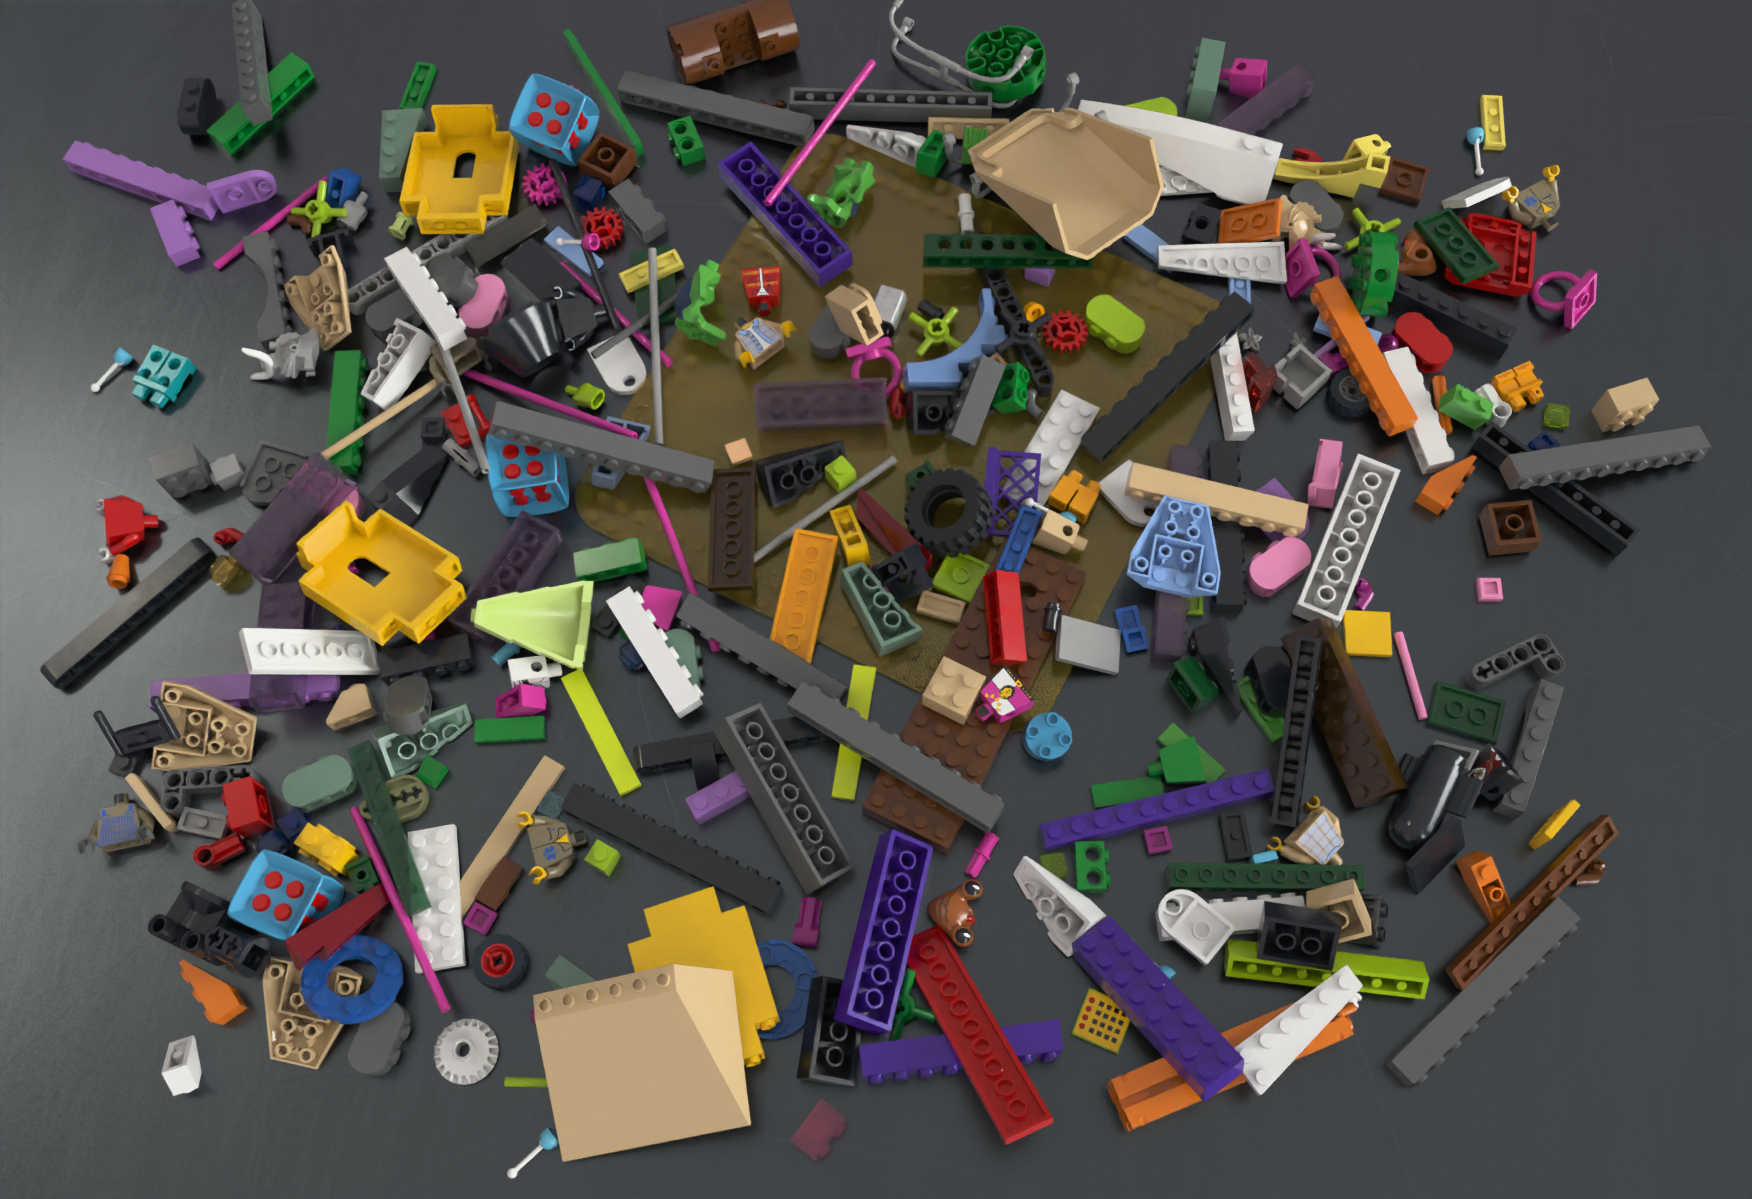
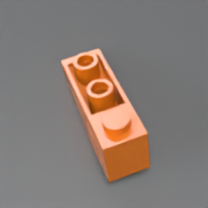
M1472 455L1432 475L1415 502L1437 515L1442 509L1447 511L1454 501L1451 498L1454 492L1458 494L1465 484L1462 481L1464 476L1469 478L1476 468L1472 464L1477 457Z
M1476 850L1456 860L1464 882L1489 922L1492 923L1511 903L1492 856Z
M182 960L179 962L183 969L180 971L182 977L187 983L192 984L194 988L192 994L199 1003H203L206 1008L204 1014L211 1023L224 1025L248 1008L236 987L188 961Z

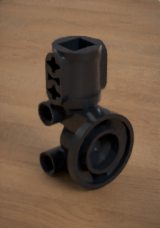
M187 881L182 883L180 887L181 892L167 915L157 914L148 923L147 929L151 935L214 966L227 964L233 967L238 975L246 978L258 975L267 968L271 960V943L262 936H251L243 932L237 925V922L228 917L227 913L230 902Z

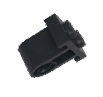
M348 228L338 229L331 233L316 235L307 239L308 246L315 257L319 256L318 252L322 253L329 246L334 245L345 272L348 270L349 263L344 245L350 244L351 247L355 246L354 239Z

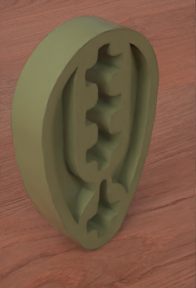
M400 775L388 780L372 791L361 803L359 811L366 820L376 823L393 824L413 820L420 816L427 808L429 792L425 784L417 777ZM416 789H418L421 792L419 793V798L417 799L414 796H411L415 794ZM404 793H407L410 796L407 798L408 802L406 803L402 800H399L404 798ZM393 797L399 800L396 802L395 807L389 804L392 802ZM370 805L377 807L373 810L374 814L372 815L366 812L370 810Z

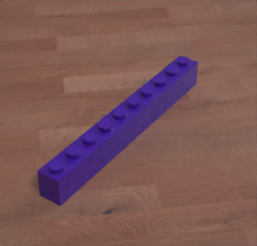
M1267 768L1042 823L1039 826L1038 832L1044 853L1072 847L1076 841H1096L1267 799L1274 794L1275 786Z

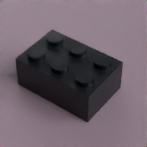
M1264 901L1256 941L1257 959L1333 971L1341 933L1340 914Z

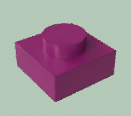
M1167 826L1143 831L1148 855L1172 851L1173 847Z
M475 902L463 924L486 936L498 914Z

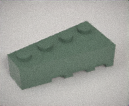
M1202 38L1201 45H1196L1189 78L1190 83L1186 95L1190 96L1186 119L1203 123L1209 122L1217 92L1226 42Z
M423 108L382 110L379 180L386 193L402 191L414 132H424L429 124Z
M863 562L842 569L840 583L878 657L920 640L923 629L912 621L908 612L896 603L892 594L888 593L881 586V582Z

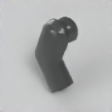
M1032 387L1027 388L1028 399L1025 410L1038 419L1043 414V410L1035 404V398L1038 395L1037 390Z

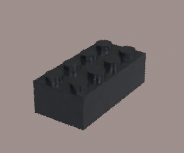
M827 976L811 978L797 1079L840 1087L854 1086L862 1030L833 1019L843 982L842 979Z

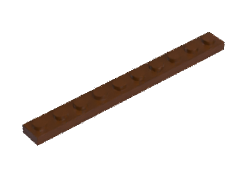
M1601 814L1445 969L1456 988L1464 990L1619 835L1609 815Z

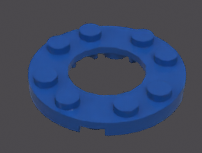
M354 936L325 962L317 956L314 957L304 967L301 975L302 996L310 1011L323 1020L327 1018L339 1021V1024L360 1023L380 1015L396 1000V995L403 984L402 964L396 951L387 943L368 936ZM353 959L371 963L376 969L377 977L373 986L365 993L354 997H341L333 993L328 987L327 979L330 976V972L339 963L346 960L352 961Z
M769 939L757 942L764 967L779 966L786 969L792 975L795 982V995L788 1007L778 1012L781 1022L776 1023L775 1027L768 1030L757 1029L759 1038L768 1040L790 1036L804 1027L811 978L819 977L812 960L802 949L787 941Z

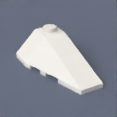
M1027 856L1023 857L1013 873L1026 898L1032 900L1038 911L1036 913L1039 920L1043 919L1049 930L1047 934L1051 941L1067 957L1073 955L1072 942L1106 918V915L1089 898Z

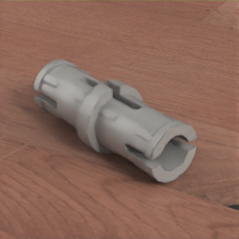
M452 438L443 444L442 449L455 459L456 464L462 465L473 476H477L481 472L479 463L470 456V452L467 449H462ZM457 452L460 453L466 460H468V462H466L464 459H462V458L457 454Z

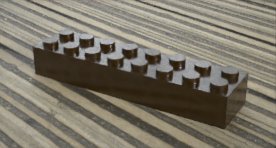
M1318 617L1281 637L1292 664L1296 635L1318 637L1323 641L1313 713L1355 808L1369 807L1407 789L1408 786L1332 619Z

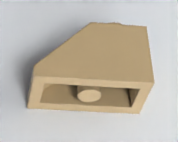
M354 684L348 690L342 691L326 719L327 725L333 731L378 715L371 690L365 684Z

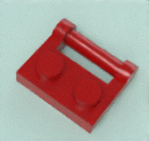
M470 394L466 396L472 413L480 424V428L477 431L481 439L487 435L490 422L487 421L479 408L475 395ZM459 403L440 412L458 445L464 448L472 444Z

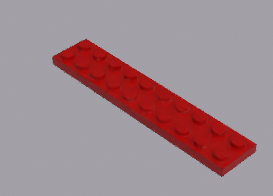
M936 925L913 935L906 966L908 969L916 971L914 976L916 984L1005 1145L1052 1124L1053 1117L944 930Z

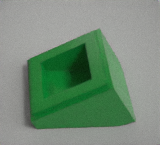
M426 755L416 777L436 790L449 770L440 762Z

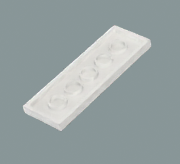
M1062 389L1025 450L1027 453H1041L1037 504L1043 507L1046 505L1050 493L1060 481L1079 448L1081 437L1090 429L1100 411L1099 407ZM1027 459L1022 465L1029 472L1036 466V460ZM1019 467L1015 468L1011 474L1016 481L1025 475ZM1029 478L1019 484L1026 492L1034 487V483ZM1008 479L1003 487L1004 491L1013 484L1010 479ZM1017 487L1008 493L1014 502L1023 496ZM1024 499V500H1023L1021 503H1019L1018 505H1019V506H1022V505L1026 506V504H1025L1026 499Z
M242 628L239 632L249 674H379L375 642L360 631Z
M450 824L408 832L413 927L433 971L465 966L457 826ZM414 954L415 972L421 974L423 971Z

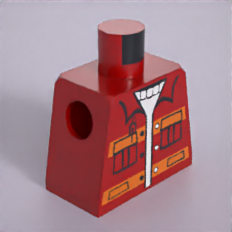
M781 267L740 269L749 307L751 309L758 308L760 316H769L771 314V307H776L780 304Z

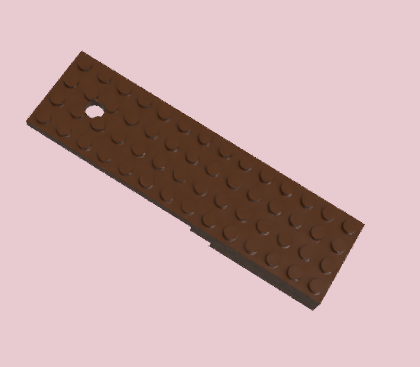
M1008 536L1005 537L985 575L996 570L1009 538ZM1029 548L1019 573L1020 588L1029 586L1036 593L1035 597L1029 599L1021 597L1027 662L1004 666L991 665L984 583L982 580L900 733V741L907 745L909 743L915 745L921 750L920 753L923 755L935 757L941 762L940 765L947 769L953 768L961 774V778L968 782L972 780L982 786L1015 717L999 723L991 715L986 720L981 721L975 713V709L983 704L979 695L965 724L962 725L922 705V695L944 656L986 676L985 686L1007 666L1025 689L1029 691L1057 636V632L1047 633L1042 630L1046 613L1044 607L1049 602L1060 604L1062 613L1059 616H1067L1088 573L1037 549ZM881 769L862 805L863 814L905 835L931 845L933 849L947 855L965 820Z

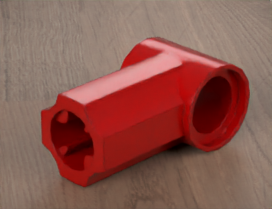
M235 832L210 845L197 847L193 853V860L203 869L213 871L221 863L246 852V846L240 835ZM212 853L211 859L207 862H203L204 857L207 854Z

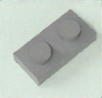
M184 807L176 829L186 833L221 840L226 837L229 827L226 823V815Z

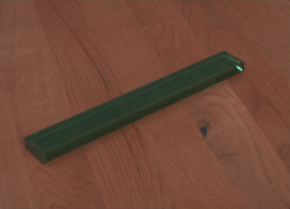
M367 740L347 749L407 916L411 917L431 908L432 905L372 742Z

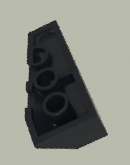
M431 442L380 481L365 499L377 511L382 509L410 527L421 515L422 506L426 498H429L430 489L435 479H438L448 455Z

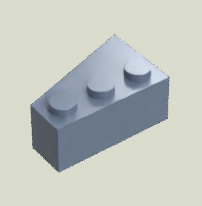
M607 416L606 421L637 432L636 439L645 442L649 439L651 426ZM594 464L592 485L614 490L626 472L617 469L611 470L605 466Z

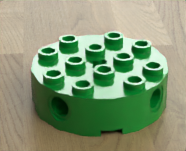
M1006 25L1000 26L999 30L989 33L986 30L977 35L969 43L965 54L966 69L972 73L985 77H1001L1013 69V65L1019 58L1025 45L1033 49V54L1024 63L1020 71H1017L1006 81L989 83L968 77V83L975 92H992V100L1000 103L1021 99L1034 93L1043 83L1046 74L1045 49L1037 34L1024 27Z
M1367 230L1359 236L1357 255L1352 256L1351 267L1354 268L1353 276L1349 278L1348 288L1352 289L1351 300L1360 316L1383 318L1388 312L1387 302H1392L1399 263V251H1395L1398 243V237L1395 232Z

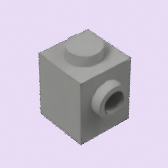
M234 453L227 457H221L209 464L212 470L210 477L215 485L219 484L224 491L241 483L245 469Z

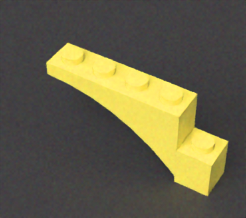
M1370 152L1362 157L1335 162H1303L1279 158L1273 179L1292 184L1302 180H1313L1318 182L1327 192L1354 198L1359 184L1381 188L1388 171L1390 156Z

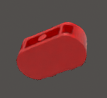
M1409 312L1403 314L1397 320L1391 332V335L1399 341V349L1408 347L1411 354L1415 356L1416 367L1421 373L1434 374L1441 371L1452 355L1453 345L1448 337L1441 333L1429 319H1426L1420 313Z

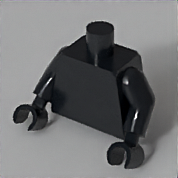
M548 287V290H553L554 293L553 297L548 298L554 302L563 339L560 341V344L565 343L567 349L563 352L573 351L576 347L583 345L593 335V329L597 327L595 319L606 317L604 304L592 306L590 298H586L583 293L571 288Z

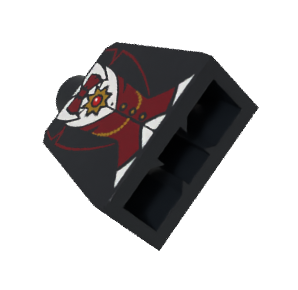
M1491 743L1481 751L1470 772L1466 773L1468 777L1484 782L1478 795L1482 794L1490 801L1496 800L1524 781L1507 757Z

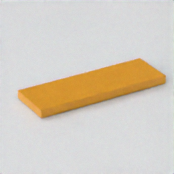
M795 528L770 639L811 663L839 536Z

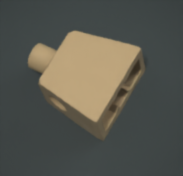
M1048 510L1039 523L1032 544L1061 554H1067L1071 547L1083 552L1088 539L1077 535L1080 528L1079 524Z

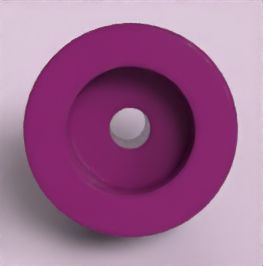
M1384 334L1380 337L1377 346L1383 354V352L1399 349V341L1391 334Z

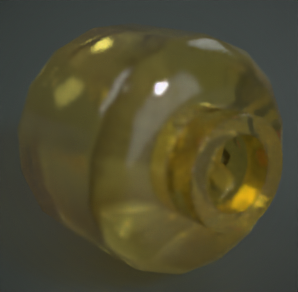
M233 554L218 556L209 568L210 579L223 588L234 586L244 573V568L240 565L242 560Z

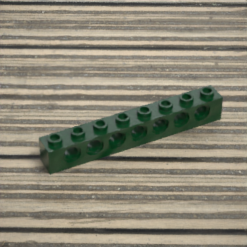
M923 234V267L1092 269L1094 257L1086 260L1052 247L1040 234Z
M1169 863L1165 868L1166 893L1184 889L1194 893L1306 894L1307 891L1350 879L1355 880L1360 893L1365 890L1363 865Z

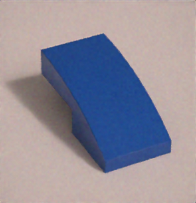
M1137 605L1114 610L1118 629L1121 630V639L1126 652L1150 648L1145 627L1141 624Z

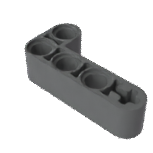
M1538 634L1477 663L1467 673L1465 680L1469 687L1481 689L1528 665H1532L1540 678L1552 680L1564 670L1565 662L1550 638L1544 634ZM1534 644L1538 645L1541 651L1537 650ZM1515 654L1520 655L1522 660L1517 659ZM1495 663L1500 664L1503 670L1498 669ZM1547 664L1552 665L1554 670L1549 669ZM1484 672H1486V675H1485L1484 677H1483V676L1478 677L1479 675H1481V674H1483Z
M248 765L169 770L162 779L160 805L163 811L175 818H180L184 807H191V795L224 793L223 784L249 777V775L260 784L262 779L260 774ZM224 776H228L227 780L221 784V779ZM204 777L203 782L197 785L199 779ZM181 778L180 783L174 787L175 782ZM179 801L178 806L172 809L173 804Z

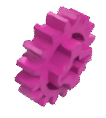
M541 163L540 168L534 165V171L527 170L528 176H523L524 183H522L525 196L529 197L531 203L536 200L537 205L544 202L548 206L549 201L555 204L556 198L562 199L550 164L548 167H545L544 163ZM561 172L565 180L566 186H568L564 172Z

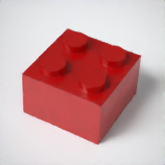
M251 776L222 785L224 793L221 794L224 806L227 807L226 823L229 829H232L247 840L259 837L266 830L275 829L266 787Z

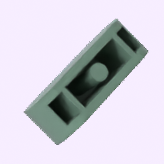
M672 629L665 632L668 639L664 642L667 647H674L680 657L676 660L679 666L685 665L691 674V677L688 678L691 685L697 684L700 688V680L704 679L703 668L698 666V658H702L700 645H696L694 637L683 629Z
M325 755L318 758L317 762L299 766L295 769V772L288 774L282 785V793L285 800L301 812L309 813L351 794L357 786L358 775L355 768L339 755Z

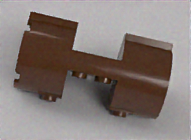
M746 0L719 11L702 14L669 25L665 29L672 55L675 58L678 66L677 69L685 85L695 84L725 73V70L758 59L759 61H765L798 50L800 47L796 22L788 0Z

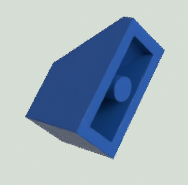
M347 168L331 170L325 202L329 204L330 208H343L347 200L354 201L359 194L362 176Z

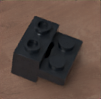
M917 543L871 568L875 577L881 582V586L887 585L898 605L934 586L923 566L928 562ZM909 573V576L905 577L904 579L901 578Z

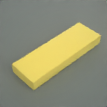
M1482 95L1480 98L1481 127L1484 131L1483 150L1504 151L1506 142L1502 96Z
M675 249L657 256V280L684 269V264ZM648 261L618 274L627 293L649 284Z

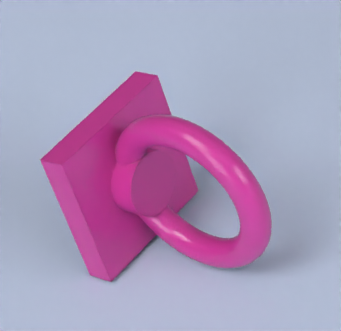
M1300 238L1285 254L1287 276L1285 285L1290 298H1298L1309 285L1314 287L1315 283L1321 282L1316 279L1320 275V271L1313 255L1325 260L1332 270L1333 277L1338 276L1341 280V269L1336 259L1324 249L1310 247L1307 238Z
M1589 269L1581 279L1565 271L1546 273L1533 282L1530 291L1531 298L1541 308L1553 311L1564 310V327L1572 330L1596 302L1597 272ZM1551 280H1566L1574 285L1567 292L1565 300L1561 302H1551L1543 299L1539 294L1540 287Z
M889 337L877 339L868 346L860 344L846 348L848 358H855L851 366L853 385L862 395L868 398L880 399L892 394L893 388L898 387L901 382L902 367L900 361L893 352L887 349L892 347ZM885 357L893 367L894 374L891 383L881 390L867 388L859 376L861 364Z

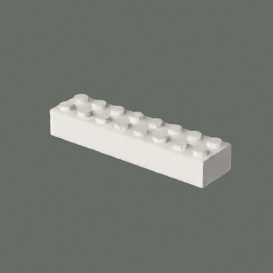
M1361 454L1357 455L1343 485L1292 614L1308 621L1318 617L1331 618L1335 628L1341 623L1400 473L1399 469Z

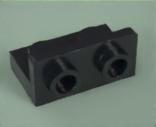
M1361 894L1371 918L1372 935L1347 942L1373 945L1375 948L1381 949L1382 942L1386 940V928L1383 927L1384 918L1388 917V904L1381 895Z

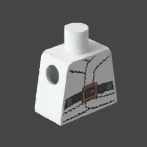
M543 655L508 660L512 688L519 684L544 687L545 689L550 687L549 678L562 675L561 664L559 662L547 664Z

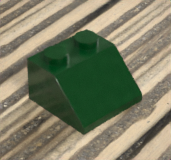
M1193 657L1174 662L1167 679L1194 715L1215 702L1220 693L1217 684L1213 680H1209L1205 674L1204 666L1199 661L1196 662Z

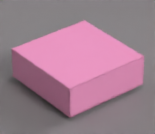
M1501 578L1476 579L1478 602H1501L1503 600Z

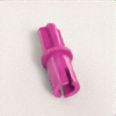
M985 833L977 849L974 848V854L964 871L968 876L976 878L986 860H990L989 855L999 841V838L993 833Z

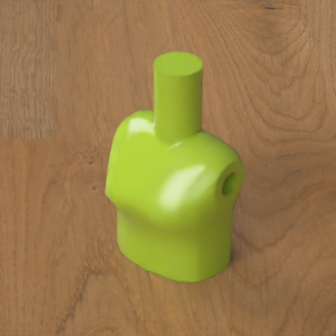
M584 383L579 388L567 385L565 388L566 393L573 395V402L584 408L595 410L602 404L605 398L604 390L594 387L590 383Z

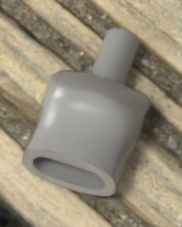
M361 191L356 201L347 200L343 205V208L347 210V216L338 217L337 221L345 227L356 231L367 215V209L363 204L369 195Z

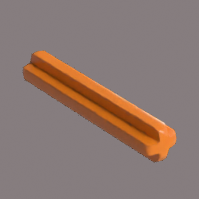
M1437 375L1432 379L1435 406L1440 426L1445 430L1446 436H1448L1453 431L1451 417L1438 410L1440 398L1447 392L1446 381L1443 375Z

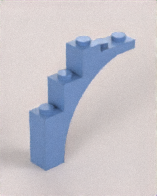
M982 288L978 298L979 325L972 336L961 347L941 358L925 362L906 363L903 372L905 393L912 390L957 391L959 384H962V374H969L970 372L968 367L973 358L996 353L995 346L1007 339L1008 335L1004 332V325H997V316L994 315L993 311L995 308V298L991 296V289Z

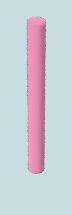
M1402 631L1396 632L1394 637L1419 720H1425L1428 716Z

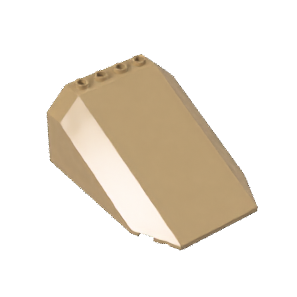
M1054 108L1030 109L968 149L977 176L1052 247L1086 260L1093 258L1104 248L1109 247L1113 242L1127 235L1129 231L1150 218L1155 211L1164 188L1153 138L1074 108H1065L1064 112H1054Z

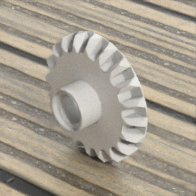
M462 1019L452 1022L450 1026L444 1028L434 1046V1059L441 1075L447 1080L461 1085L472 1084L486 1077L496 1064L499 1053L498 1040L493 1030L484 1022L476 1019ZM468 1044L470 1047L469 1053L461 1057V1047Z

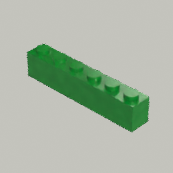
M292 52L268 73L272 116L315 77L309 64ZM239 100L218 121L212 124L206 132L215 145L231 155L266 122L254 126L241 109V100Z
M361 350L335 351L326 449L364 425L362 409H365L366 401L361 392L367 381L365 374L369 370V362ZM362 437L325 460L324 467L326 470L337 476L357 475V469L361 465L359 447H362Z

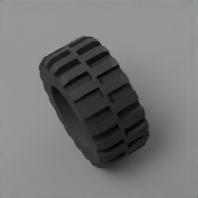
M946 468L944 472L942 469L934 471L933 475L928 473L923 477L924 480L922 482H917L914 485L915 490L913 492L910 491L907 496L909 503H905L904 511L907 514L904 515V520L908 525L909 533L931 554H936L938 557L945 558L948 555L950 558L958 557V553L963 555L970 553L969 549L972 547L976 549L980 545L978 542L981 539L985 540L988 536L987 529L992 528L993 521L990 517L994 516V509L992 508L993 502L991 497L978 480L964 470L958 469L956 471L954 468ZM952 498L965 499L964 512L956 523L946 528L933 527L935 512L942 503Z

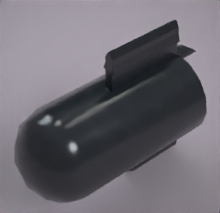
M1436 744L1428 746L1425 753L1420 755L1419 758L1407 753L1403 755L1399 769L1408 788L1402 791L1389 818L1388 831L1392 840L1405 850L1418 851L1441 828L1448 813L1468 818L1484 782L1466 776V773L1463 772L1466 760L1457 751Z

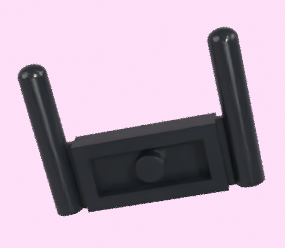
M159 696L151 697L150 702L160 719L119 729L117 732H114L102 711L94 712L93 717L116 755L168 743L170 740L176 741L181 738L177 727Z

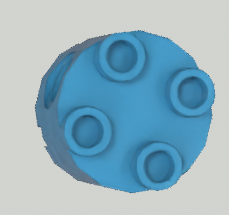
M1051 712L1037 715L1023 729L1022 744L1024 749L1031 757L1038 760L1050 761L1062 756L1072 743L1070 726L1057 713Z

